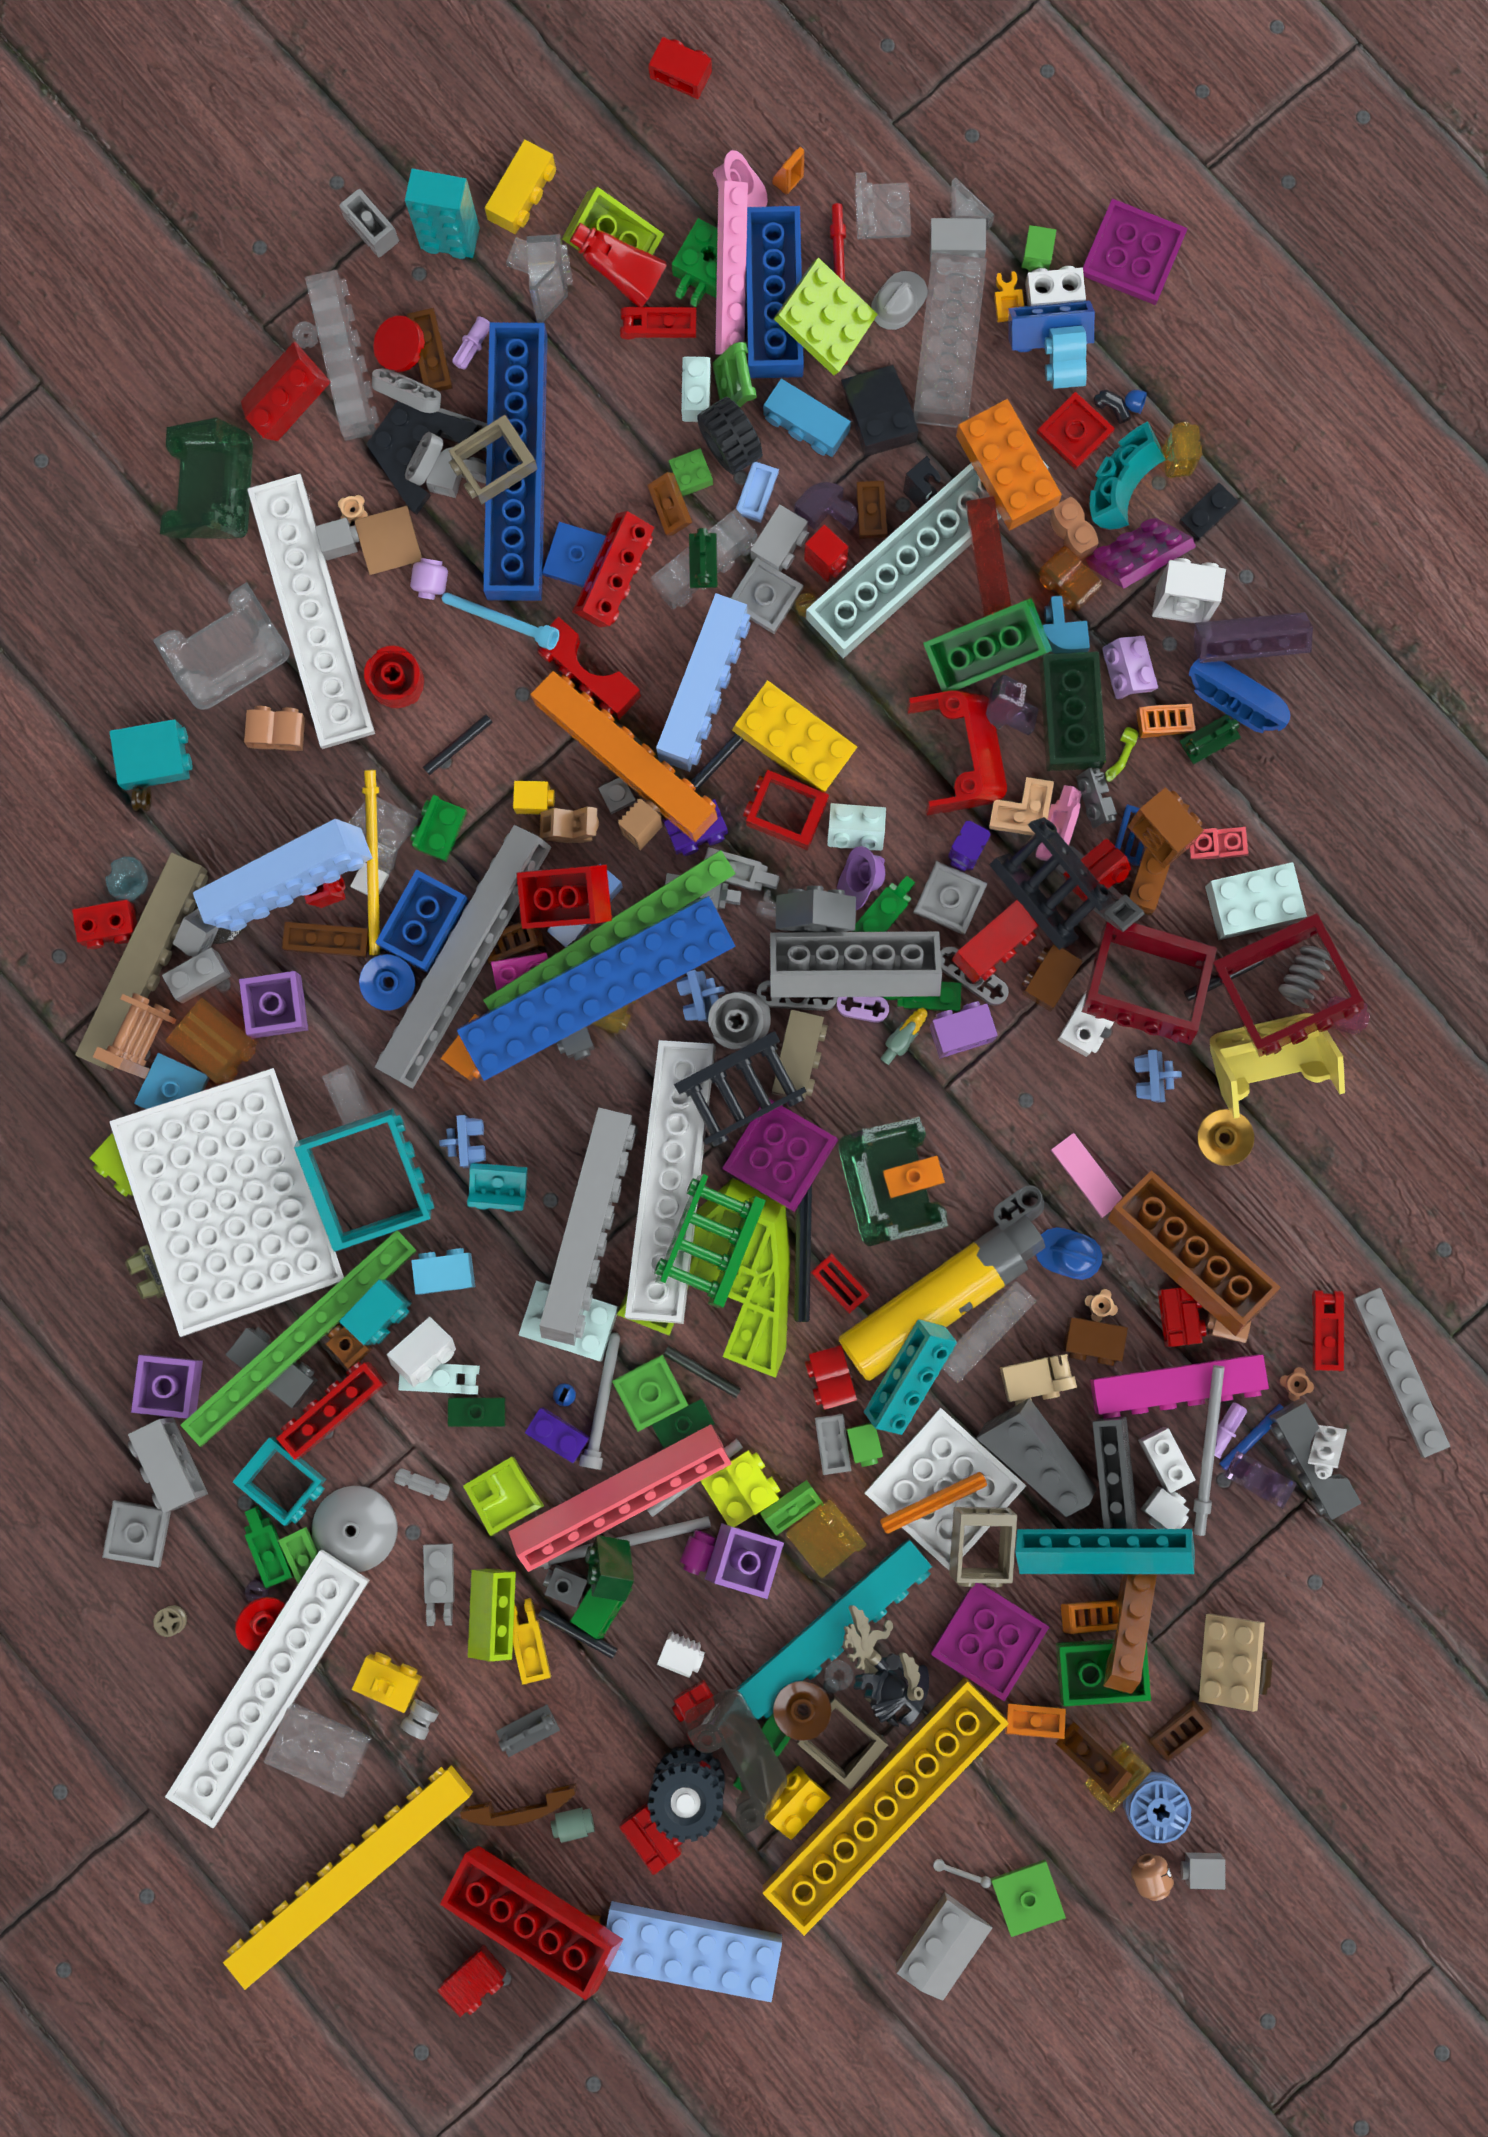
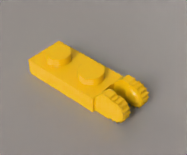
M531 1598L524 1600V1607L529 1621L527 1623L519 1624L518 1611L514 1604L513 1646L522 1685L551 1678L539 1620H536V1613Z

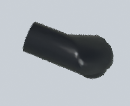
M1107 389L1101 390L1100 394L1094 396V403L1098 408L1102 409L1105 406L1112 408L1119 424L1131 419L1121 396Z

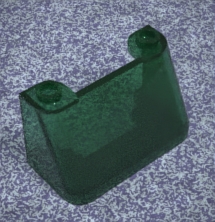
M217 417L167 427L166 448L171 456L180 460L177 511L168 510L163 513L160 534L169 538L238 539L245 537L249 523L250 497L248 489L251 488L253 443L249 434Z
M920 1117L862 1129L843 1136L839 1141V1153L860 1235L867 1246L871 1247L948 1227L946 1209L937 1201L930 1202L927 1189L890 1198L883 1175L884 1170L919 1161L916 1148L923 1144L926 1137V1131Z

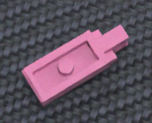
M1064 785L1060 800H1057L1055 804H1051L1048 820L1056 826L1058 834L1069 846L1080 811L1081 792L1074 786ZM1041 843L1038 846L1036 857L1047 861L1052 854Z

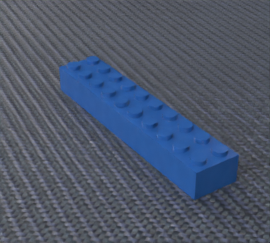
M490 322L487 426L503 415H506L535 459L537 470L485 502L483 591L487 600L542 601L547 332L545 323ZM503 436L487 445L486 486L521 464Z
M705 896L460 1026L456 1030L485 1081L736 946L710 896Z

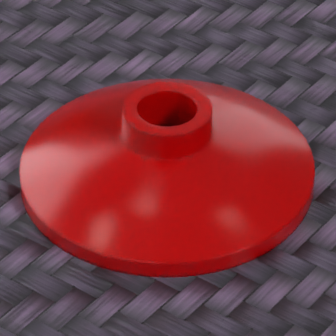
M264 1597L246 1605L238 1615L235 1623V1634L240 1644L248 1650L257 1651L286 1604L276 1598ZM264 1617L262 1622L257 1623L259 1619Z

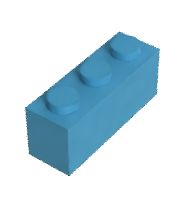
M780 379L763 405V415L766 416L765 419L775 427L780 425L787 429L790 436L794 439L808 442L811 444L812 449L820 455L827 454L833 457L850 432L851 421L783 379Z

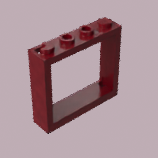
M1318 913L1213 962L1215 971L1259 1057L1272 1053L1275 1055L1282 1050L1281 1047L1291 1042L1293 1045L1301 1043L1308 1038L1309 1034L1317 1030L1319 1032L1327 1031L1335 1025L1334 1022L1343 1018L1346 1020L1354 1018L1353 1015L1360 1013L1364 1009V1000ZM1318 935L1350 998L1261 1039L1230 975Z
M1106 921L1101 932L1081 1012L1095 1016L1097 1019L1116 1022L1123 1027L1142 1030L1149 1035H1158L1172 1039L1176 1043L1182 1042L1191 1045L1199 1029L1217 948L1133 923L1122 932ZM1113 942L1201 969L1190 1020H1183L1098 994L1110 943Z

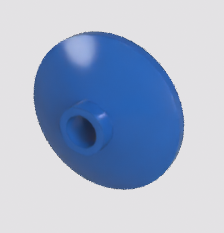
M388 954L372 958L363 967L359 979L360 990L365 1000L373 1007L380 1010H395L405 1005L412 997L415 989V976L409 964L402 958ZM387 977L393 978L394 984L392 987L386 986L385 979Z

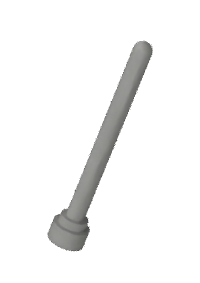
M616 1332L611 1333L608 1340L588 1449L584 1450V1455L581 1454L579 1466L599 1470L602 1468L603 1458H601L602 1452H599L620 1343V1335Z

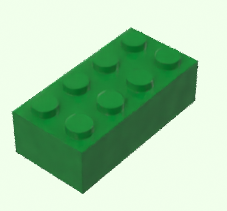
M1032 598L923 643L942 692L958 690L1052 651Z

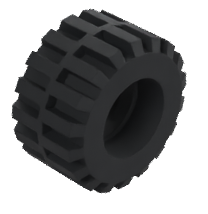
M724 397L697 415L698 426L706 444L720 465L732 475L737 474L763 456L760 440L752 424L742 409L729 397Z

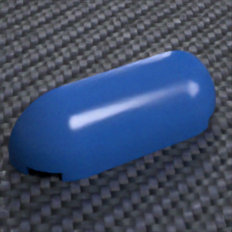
M1203 657L1197 659L1191 666L1189 676H1191L1195 686L1194 692L1206 702L1235 718L1250 729L1259 733H1263L1264 730L1281 731L1288 724L1290 711L1287 704L1277 694L1227 663L1215 658Z

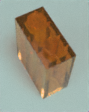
M202 997L165 1040L219 1085H223L225 1082L229 1083L235 1078L238 1070H236L243 1061L247 1062L256 1052L254 1047L258 1044L256 1040L246 1035L244 1030Z

